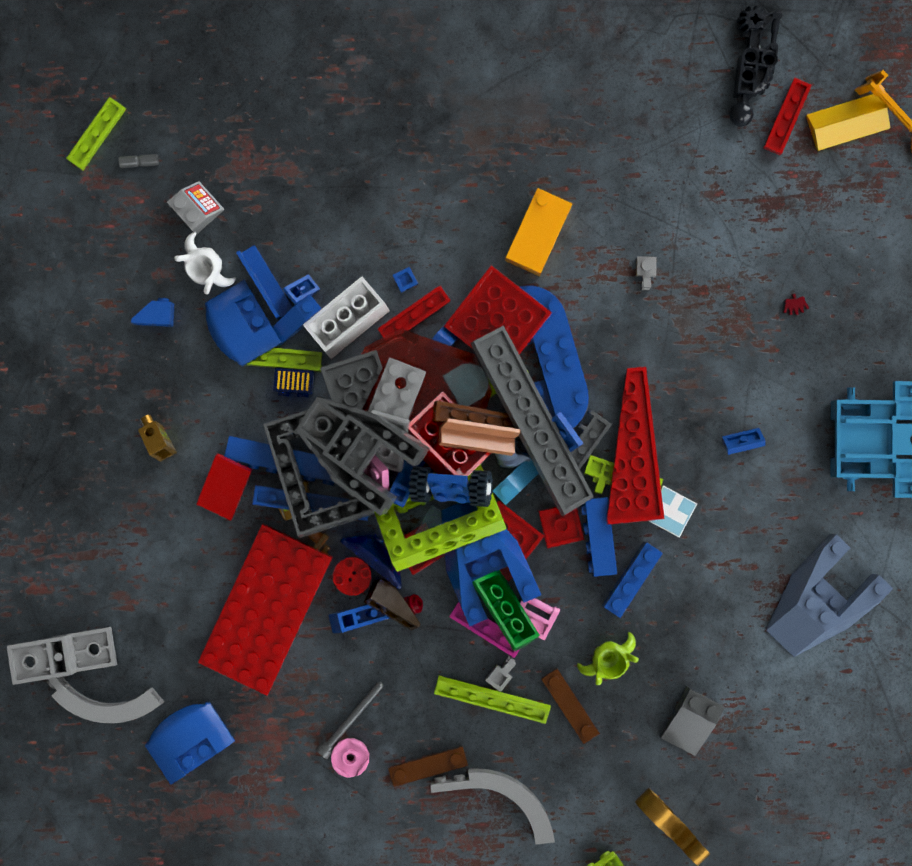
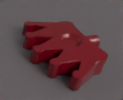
M792 294V299H785L783 313H786L788 309L789 315L793 314V310L795 315H798V310L804 313V306L805 309H809L804 296L796 298V294Z

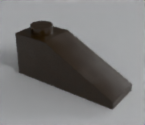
M378 579L372 583L364 603L411 631L420 627V622L397 588L391 585V582L385 579Z

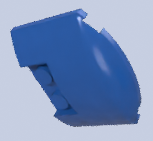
M245 279L205 303L206 322L213 340L229 359L239 362L238 365L243 367L282 343Z
M205 702V704L186 706L168 716L153 731L145 747L171 785L235 742V739L211 703Z

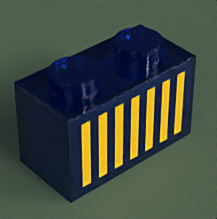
M275 368L273 391L278 392V396L289 397L290 393L297 394L299 398H309V395H314V371Z

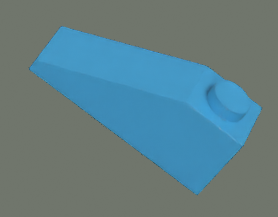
M531 458L530 461L521 463L492 490L504 505L511 501L539 474Z

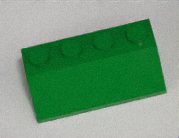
M500 570L472 582L514 652L525 647L540 636Z

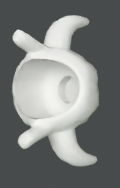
M192 232L189 234L184 242L187 254L174 257L176 262L184 261V268L189 278L197 284L205 285L204 294H209L213 283L219 287L232 285L236 281V277L225 278L220 274L222 259L212 248H197L194 243L197 233Z

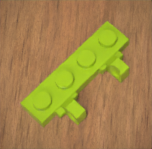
M590 455L584 474L593 477L592 482L596 483L593 493L602 495L605 484L610 485L612 481L614 463Z

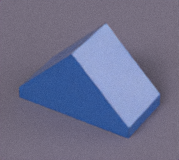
M308 274L284 287L282 290L296 305L308 294L311 296L316 294L320 288Z

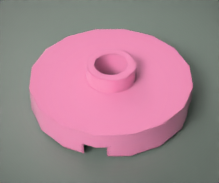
M346 738L339 741L331 753L333 769L339 775L346 778L361 775L369 763L367 746L355 738ZM352 754L354 756V759L349 760L347 758V755Z

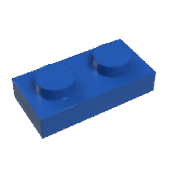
M562 412L551 418L555 422L570 452L583 444Z
M760 428L722 436V442L728 455L765 446V439Z

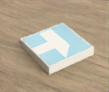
M662 486L661 493L665 519L649 522L680 538L697 503Z

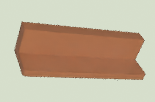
M447 418L439 426V445L512 456L515 454V438L520 434V429Z

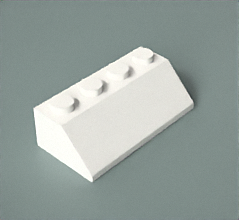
M360 277L305 322L303 326L330 359H332L390 310L363 277Z

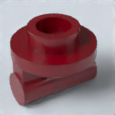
M413 594L403 598L414 615L422 611L423 601L418 595Z

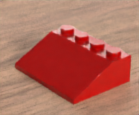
M441 392L410 422L408 433L430 448L423 460L436 474L468 477L491 453L439 445V426L442 423L432 421L434 402L443 401L455 404L444 392Z

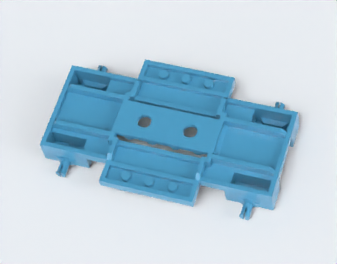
M894 381L893 400L855 399V388H847V399L831 401V420H835V458H830V478H843L847 480V491H855V480L860 478H893V498H912V459H896V455H912V443L910 442L912 424H896V420L912 421V381Z

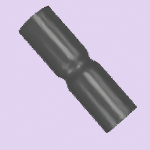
M158 154L119 157L120 168L159 165Z

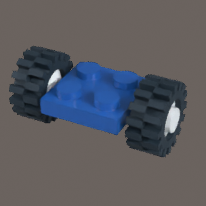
M415 466L411 470L409 496L413 502L428 503L433 494L434 499L440 502L456 501L462 504L470 502L471 506L483 507L490 505L493 492L491 471H472L469 483L467 476L433 474L431 467Z

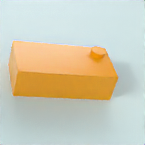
M537 188L505 261L540 277L572 207V203Z

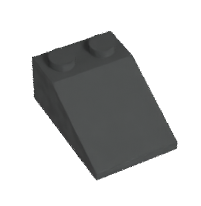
M686 686L660 738L696 756L717 725L725 707Z

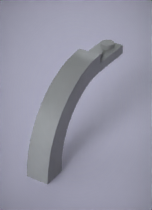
M63 676L47 679L48 685L57 690L51 695L57 703L74 715L93 722L121 723L134 720L148 714L164 703L153 687L130 701L103 703L80 694Z
M476 768L468 769L469 777L460 774L453 776L454 778L452 779L436 777L434 781H431V793L470 788H483L499 792L513 800L523 810L532 826L535 845L555 842L549 817L538 798L524 784L507 774Z

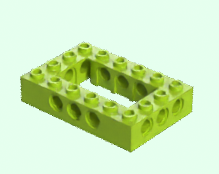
M481 464L475 469L484 471ZM471 474L468 476L469 483L471 479ZM493 493L488 507L477 506L478 510L408 538H405L395 510L398 513H406L411 508L426 505L427 502H413L409 496L404 508L393 503L386 514L379 515L374 511L390 559L396 571H401L506 530Z

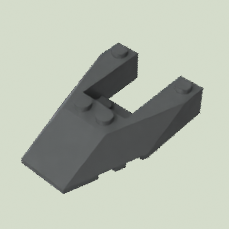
M321 397L315 399L296 428L303 441L318 458L321 466H324L329 473L332 481L379 515L386 514L397 496L364 473V470L381 445H385L412 466L419 465L430 450L428 446L377 414Z

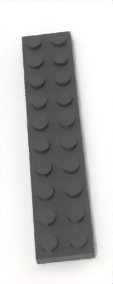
M502 326L471 342L470 344L515 429H520L519 437L561 516L566 515L592 499L594 496L564 439L561 437L555 422L552 421V416L505 327Z

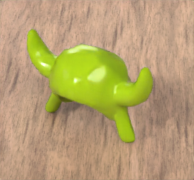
M628 632L627 641L622 645L612 641L604 642L601 646L595 648L592 664L584 666L577 663L578 670L585 676L596 675V685H601L602 678L609 680L618 679L625 674L630 666V661L637 663L639 660L638 657L631 655L636 646L634 635Z

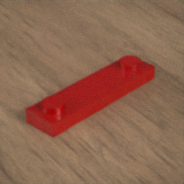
M794 77L764 144V149L778 155L783 153L811 89V84Z
M438 286L378 328V331L387 344L390 345L449 304L451 300L442 287Z

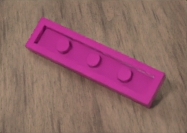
M458 601L449 616L450 618L513 658L516 657L519 650L513 651L497 623L488 618L469 626Z

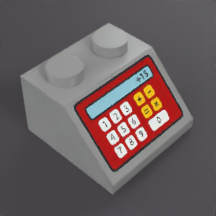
M200 181L181 189L167 201L188 227L197 234L225 210Z

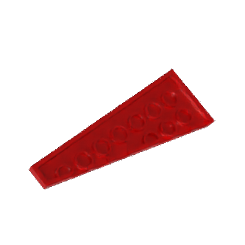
M646 367L626 369L606 519L607 525L665 519Z

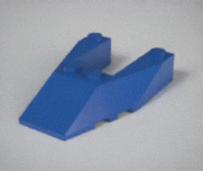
M466 502L463 504L457 503L441 510L442 524L477 511V506H471L470 502ZM507 529L445 553L446 572L469 626L488 619L472 582L494 571L508 567L523 603L541 596V592L518 541Z

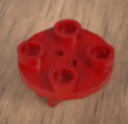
M348 557L341 560L333 573V582L336 588L349 596L363 593L369 587L372 579L368 564L357 557Z

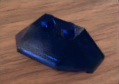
M375 534L374 536L361 535L341 538V543L397 589H401L403 586L401 571H396L387 548L382 545L384 541Z

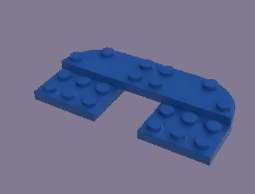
M521 286L522 290L552 312L528 343V345L534 344L544 377V380L534 382L552 418L562 412L569 424L574 428L586 413L589 395L565 310L556 296L548 290L537 286Z

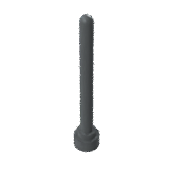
M382 682L375 684L327 742L324 741V743L319 744L316 751L325 759L329 758L335 743L383 688Z

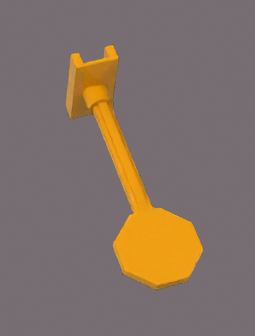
M882 70L866 77L867 83L855 89L858 95L871 91L875 97H879L912 133V120L885 92V88L881 85L888 74Z

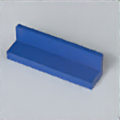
M255 245L242 253L237 251L238 257L274 316L280 320L292 308V305Z

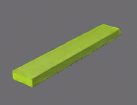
M438 676L434 690L436 695L546 724L551 705L443 676Z

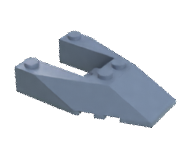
M830 534L791 574L789 583L781 595L782 598L766 627V631L793 657L851 627L878 605L893 589L880 575L871 574L848 600L841 596L823 578L850 549L837 534Z

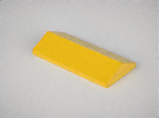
M874 94L806 115L817 151L890 129L888 108Z

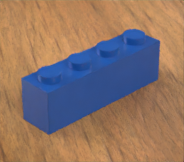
M608 497L593 498L581 505L582 515L586 517V523H583L584 535L588 534V542H585L586 553H590L591 561H588V571L594 577L617 574L612 525H607L606 523L609 504Z
M643 542L602 606L621 618L663 553L649 543Z

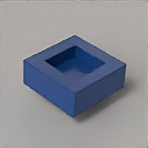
M410 267L393 274L401 293L418 285Z

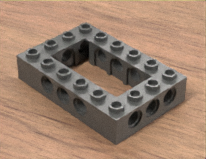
M308 410L263 424L299 538L374 514L371 508L349 492L347 494L350 501L344 503L340 501L337 505L325 509L319 508V511L312 513L290 440L301 437L296 428Z

